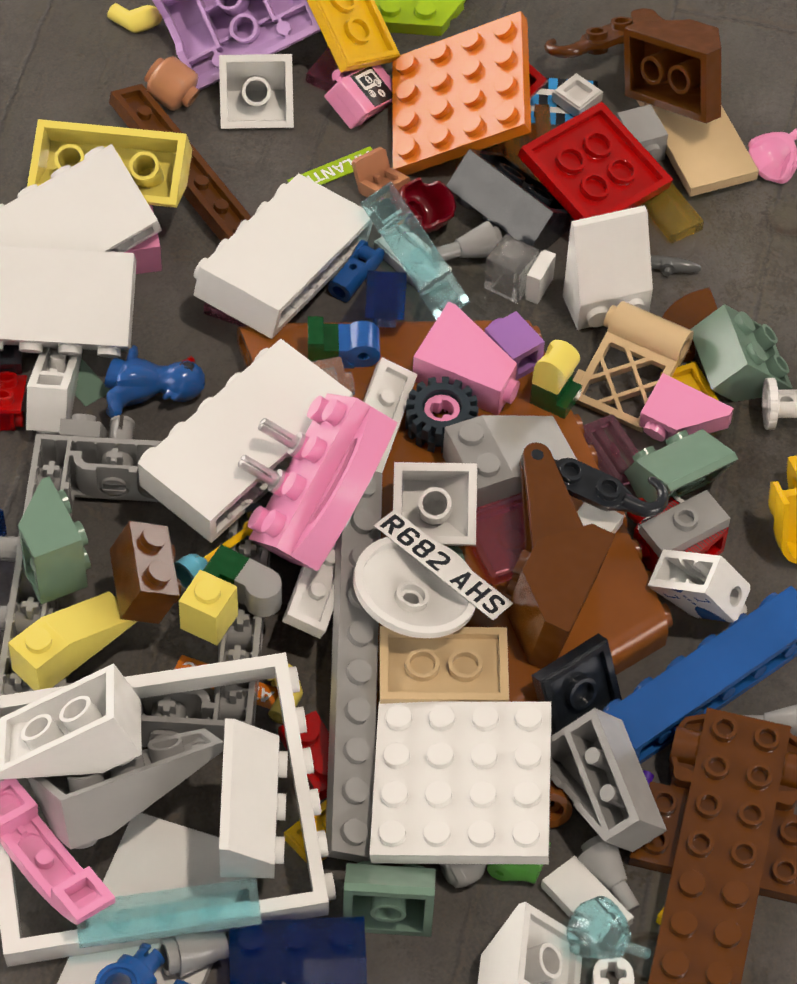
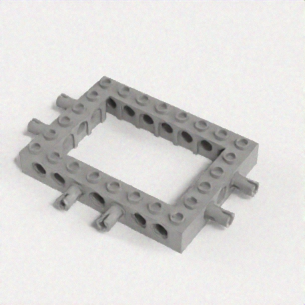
M120 415L110 419L109 438L36 434L23 515L41 479L50 476L57 491L63 489L66 492L72 512L75 497L159 502L140 486L138 462L147 449L157 447L162 441L133 439L135 421L128 416H124L121 429L119 427ZM244 514L229 527V539L243 529V524L247 521ZM19 535L18 537L0 536V561L15 562L9 602L7 606H0V631H4L0 656V696L34 691L12 670L8 642L41 617L58 611L60 598L45 604H40L25 574ZM250 536L245 537L230 548L270 568L271 552L249 540ZM238 602V616L218 644V663L261 656L265 617L253 615L248 611L245 604ZM63 679L54 687L67 686L72 683H66V679ZM259 681L214 687V703L210 702V696L203 689L141 698L142 747H148L147 745L152 739L203 728L224 741L225 718L236 719L255 726Z

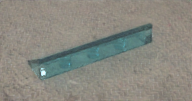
M256 877L116 895L114 904L77 925L79 948L262 924Z

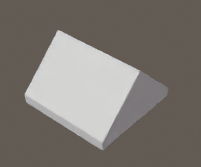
M292 54L219 55L221 129L294 127Z

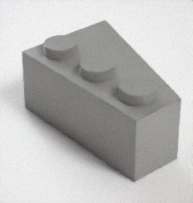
M594 708L551 736L550 779L557 787L564 790L574 802L573 806L604 842L633 852L667 831L621 719Z

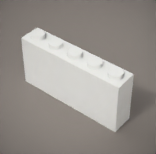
M112 144L105 148L104 146H98L85 154L83 161L72 167L66 165L52 173L50 180L39 186L37 184L30 185L18 193L17 199L6 205L0 204V245L126 252L162 231L156 216Z
M298 173L288 184H281L275 196L269 202H262L250 220H243L233 236L229 239L224 238L209 258L204 257L198 263L194 272V278L197 280L193 295L272 339L336 275L348 260L357 244L361 240L368 242L375 214Z
M0 245V351L3 350V345H19V351L26 353H42L43 347L58 348L59 354L76 356L82 355V349L98 350L97 356L107 358L121 357V352H128L131 348L137 263L135 254Z
M280 339L272 347L261 350L255 357L254 362L242 373H235L228 380L226 386L214 397L206 398L198 407L197 412L188 420L176 424L168 437L157 447H151L143 453L138 462L140 486L212 543L245 513V509L250 504L256 503L268 492V484L238 467V461H242L240 458L243 455H247L275 472L279 469L286 471L293 458L287 453L288 447L258 430V425L262 424L260 421L263 418H267L294 435L299 432L306 434L313 421L307 417V413L312 402L318 396L325 398L327 394L353 397V393L284 340Z

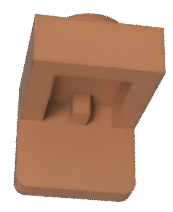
M382 147L365 153L351 162L359 193L380 205L395 203L398 190L404 184L410 182V177L390 167L387 152Z

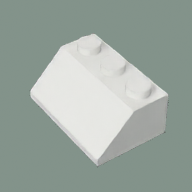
M225 718L219 836L220 877L274 878L275 864H284L285 837L276 836L277 820L285 821L286 794L278 793V778H287L288 751H279V735L236 719Z

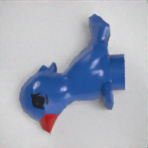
M132 345L128 351L126 361L114 358L108 367L105 387L111 390L107 392L106 396L108 404L106 413L110 418L121 415L123 407L142 403L158 393H163L164 400L169 398L178 402L192 400L200 395L204 389L205 374L192 356L187 357L181 362H175L167 366H158L150 361L138 358V347Z

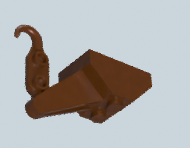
M641 8L633 10L631 18L625 16L615 17L611 19L610 24L602 27L588 28L586 34L582 35L579 41L570 45L557 46L555 45L556 39L554 38L546 41L544 44L546 53L558 58H574L586 53L601 55L607 53L608 48L624 44L625 96L706 124L721 117V41L717 27L691 19L664 20L654 10Z

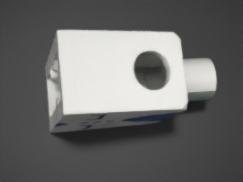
M663 549L647 585L648 587L696 618L734 623L738 620L740 614L747 613L745 601L750 592V584L722 556Z

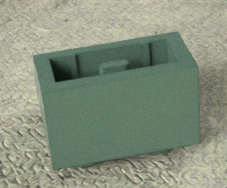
M724 304L690 329L694 332L693 341L710 387L718 394L734 402L761 398L765 378H775L778 390L793 389L787 375L789 367L786 361L779 355L776 347L778 342L777 336L768 325H761L752 320L745 312H738Z
M50 476L41 479L18 524L25 574L41 605L88 587L86 570L91 568L88 554L84 548L85 545H88L85 529L80 521L73 522L69 514L72 513V508L68 496L63 489L57 491Z

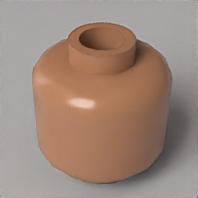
M174 56L166 59L158 58L144 78V81L147 82V91L156 101L171 111L179 109L182 105L187 108L190 107L200 93V90L196 88L199 78L198 74Z

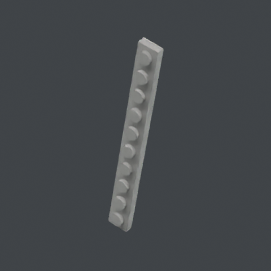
M376 471L356 506L348 525L336 541L326 839L329 857L354 862L370 860L375 772L379 623L360 604L353 586V573L361 553L370 544L381 539V531L373 526L381 520L382 473Z

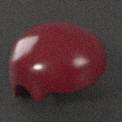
M421 177L404 184L398 190L395 200V207L402 224L421 234H430L442 228L454 217L457 207L453 194L443 182L437 180L433 183H423Z

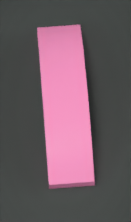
M5 779L1 781L0 844L39 894L62 916L76 925L114 904L115 896L90 866L83 869L38 816V804L18 780Z

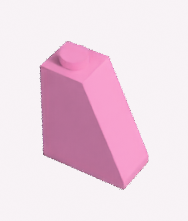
M448 302L414 355L413 372L417 374L415 382L420 383L423 381L428 386V378L433 377L436 378L437 383H442V377H449V384L452 385L456 379L462 381V390L469 386L472 389V396L476 395L478 408L495 415H499L506 402L511 404L514 401L519 390L520 382L516 380L517 363L456 304Z

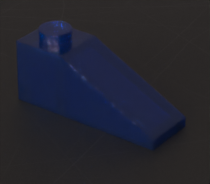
M368 270L365 319H373L374 324L383 328H396L397 321H405L407 273Z

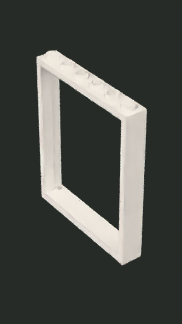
M286 653L133 675L124 678L140 699L276 678L312 892L22 938L13 861L0 844V931L3 955L7 967L139 946L142 943H158L161 939L169 938L170 933L214 934L328 915L329 900L336 899L333 874L332 872L324 874L321 859L329 857L325 830H316L314 816L321 815L318 789H309L307 774L314 773L311 748H302L300 733L307 732V725L303 706L295 708L293 693L300 692L297 667H288ZM66 686L1 695L0 718Z

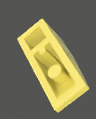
M110 591L38 619L8 642L12 670L33 690L52 688L138 621L120 619L117 598Z

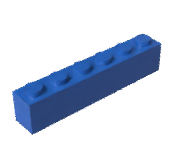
M791 585L779 594L776 592L771 593L761 602L759 608L748 615L746 613L740 614L738 620L730 623L728 629L717 636L715 634L709 635L699 644L697 650L686 657L683 655L678 656L667 666L663 673L654 679L652 677L644 679L637 685L632 694L623 700H613L603 709V712L623 721L640 764L673 742L676 726L685 717L706 714L707 707L720 710L797 657V590Z

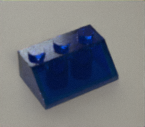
M364 917L229 922L230 984H282V982L286 984H367Z

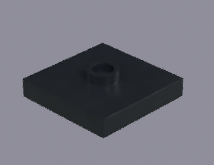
M599 633L531 675L538 702H551V736L592 709L596 708L603 711L613 700H622L608 640Z

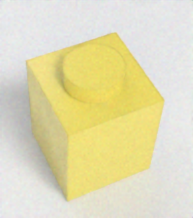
M199 570L179 599L180 629L214 645H218L238 616L237 586Z

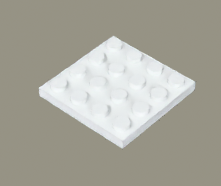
M379 701L370 838L371 863L549 865L551 702L432 701L380 704Z

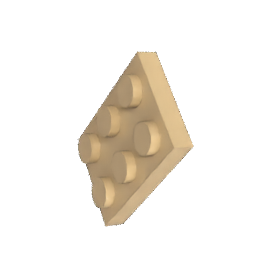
M380 626V704L432 701L509 702L507 627H462L455 633L443 637L415 638L399 634L385 626Z

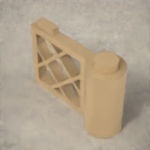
M621 301L618 306L612 305L609 308L603 326L608 328L586 371L578 369L573 378L574 382L582 385L581 396L576 403L643 432L644 428L639 426L640 416L636 418L624 413L620 401L641 395L645 405L648 400L646 393L653 391L658 380L643 385L637 369L652 364L663 369L664 374L672 377L676 368L680 366L687 355L694 332L630 303ZM611 346L625 352L629 363L608 370L604 358ZM632 356L638 358L639 360L634 361ZM601 365L603 372L596 373ZM632 371L638 387L616 394L611 377ZM606 379L611 396L595 400L585 395L590 384ZM615 403L616 409L609 405Z

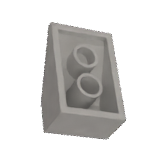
M481 415L444 427L443 458L445 462L477 463L476 517L522 502L519 462L524 448L528 444L534 442L544 444L549 448L555 460L562 458L577 460L553 416Z

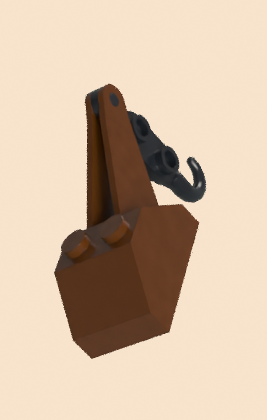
M534 442L524 448L519 462L525 550L523 549L515 565L514 574L505 594L512 596L510 601L513 604L506 610V613L527 661L537 667L544 668L559 658L616 535L595 524L583 526L570 496L603 511H622L641 517H653L663 512L666 508L669 494L667 488L660 480L650 476L648 483L656 489L658 496L653 502L642 501L633 496L617 478L573 458L555 460L547 446Z

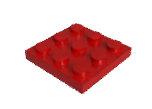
M602 101L522 146L517 155L574 220L638 207L667 190L673 182V178Z

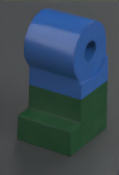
M308 316V359L320 369L368 367L380 360V330L376 324L370 321H356L351 324L324 323L323 317Z

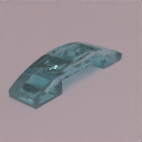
M389 182L360 202L416 286L418 293L436 320L448 302L456 304L460 309L471 302L448 264L392 182Z

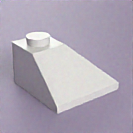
M394 462L393 510L395 509L431 539L445 546H476L477 463Z
M520 903L481 954L478 984H580L584 938L529 903Z

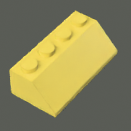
M38 119L27 187L33 184L39 186L50 180L52 173L66 165L72 167L83 161L85 154L98 146H104L105 148L112 144L148 205L177 208L188 183L192 147L187 134Z

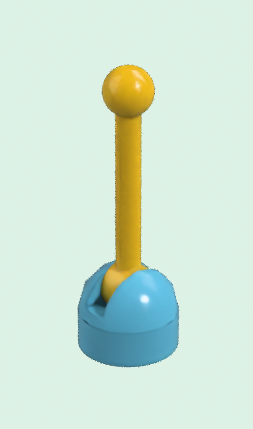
M248 521L243 524L241 531L222 545L231 548L245 537L250 536L253 530L248 528ZM219 547L205 557L191 553L174 563L176 577L184 588H188L199 570L203 571Z

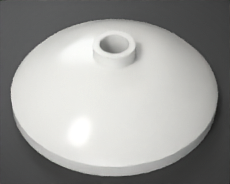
M388 537L370 544L361 553L353 573V586L360 604L373 619L394 632L415 638L443 637L460 630L473 616L476 608L473 604ZM437 542L440 546H442L445 550H447L450 554H452L454 557H456L459 561H461L470 569L468 564L457 553H455L447 546Z

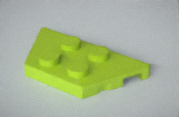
M466 0L374 1L390 33L442 36L449 28L450 21L457 18L464 10Z

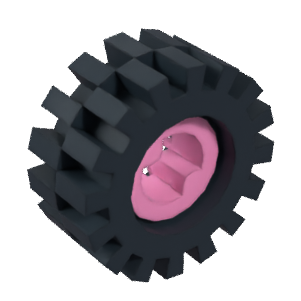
M435 377L428 378V386L421 381L417 384V390L412 389L410 391L409 399L406 401L405 427L408 429V436L411 440L416 438V445L420 448L427 443V451L434 453L435 447H441L442 454L444 427L478 417V400L476 395L472 396V389L469 386L462 390V381L457 379L453 385L449 384V377H442V383H437ZM442 409H444V412L448 411V414H444L442 418L433 416V412L440 413Z

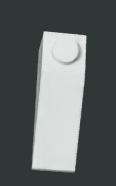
M43 347L42 353L38 355L27 385L26 430H34L40 434L56 435L60 430V420L71 419L82 355H63L58 353V348Z

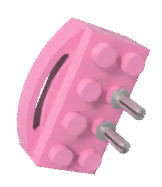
M327 394L325 398L318 396L312 402L307 413V417L313 421L306 434L299 432L294 435L267 418H263L260 421L262 424L258 425L259 431L288 447L287 453L293 458L286 471L279 469L275 472L247 455H243L240 458L242 461H238L239 468L268 484V491L273 493L266 508L258 506L251 514L248 528L253 531L249 540L290 563L315 571L320 569L340 534L348 525L356 506L375 474L398 423L355 397Z

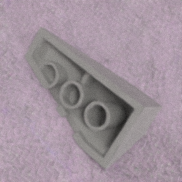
M203 728L152 739L147 745L148 749L142 750V755L134 758L124 766L114 767L104 773L27 779L53 834L70 850L74 848L84 849L96 844L98 839L112 835L223 752L224 741Z

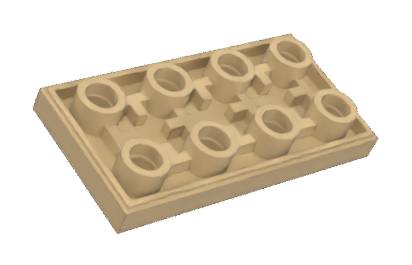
M637 100L640 107L649 105L645 102ZM652 105L668 133L666 154L690 197L757 180L759 170L722 105L721 117L707 124Z

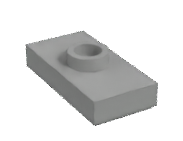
M705 490L640 524L639 534L660 558L663 549L683 551L729 527L731 518L712 495Z

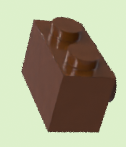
M129 521L109 549L120 619L159 624L173 604L178 602L181 595V582L176 577L174 565L175 547L170 542L168 526Z

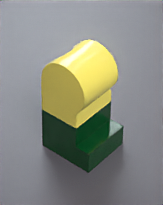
M553 340L549 344L545 355L534 366L529 402L563 419L566 418L579 399L582 391V385L573 381L574 369L580 362V355L571 344L563 340Z

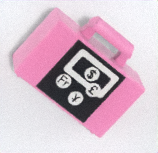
M381 65L342 73L338 68L332 73L333 81L336 80L337 83L324 96L347 126L353 129L362 125L369 118L381 112L392 103V79Z

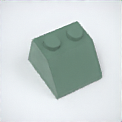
M703 429L690 435L687 430H683L665 441L667 446L657 451L654 446H649L633 455L634 462L624 473L638 499L644 498L647 502H653L657 499L658 495L656 489L648 483L650 476L657 478L665 485L669 498L674 496L681 498L714 482L738 460V457L734 451Z
M362 861L357 864L347 863L343 897V931L431 937L436 869L425 868L419 864L385 866L379 863H371V861Z

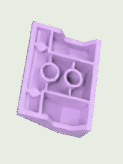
M152 0L171 34L179 60L198 74L199 78L196 88L199 90L220 81L219 55L275 54L321 31L307 0Z

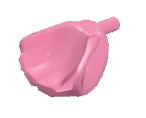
M797 128L789 134L785 132L765 133L756 136L748 142V152L759 170L758 175L764 180L785 184L792 178L797 169V146L795 144Z

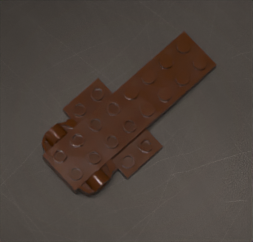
M708 707L706 714L685 717L676 726L669 758L671 785L650 782L649 784L667 831L631 852L628 865L671 874L648 984H741L758 895L797 904V815L794 814V808L797 804V737L790 733L791 726Z

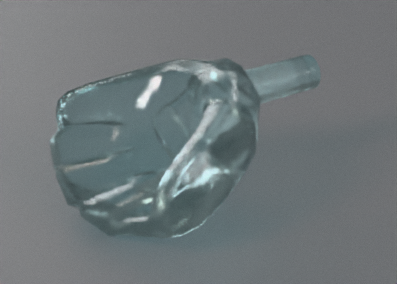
M605 896L592 898L581 903L574 910V914L570 916L566 931L570 952L574 955L592 959L620 958L626 952L643 959L650 957L651 950L649 948L630 942L631 932L627 919L611 899Z

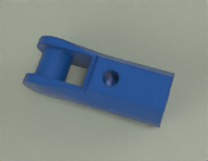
M361 240L345 264L329 282L328 290L330 294L345 303L348 302L363 282L380 266L385 254L384 249L379 247L375 250L368 246L367 241Z

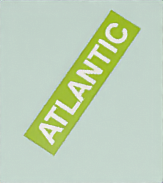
M369 146L301 175L319 185H323L354 172L351 164L352 160L373 149Z

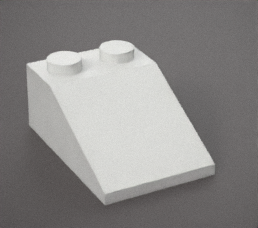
M645 205L571 221L563 298L577 330L603 326L609 308L612 305L618 306L621 301L649 312L653 284L648 212Z
M114 663L0 718L1 780L104 773L114 767L124 766L134 758L142 755L141 700Z

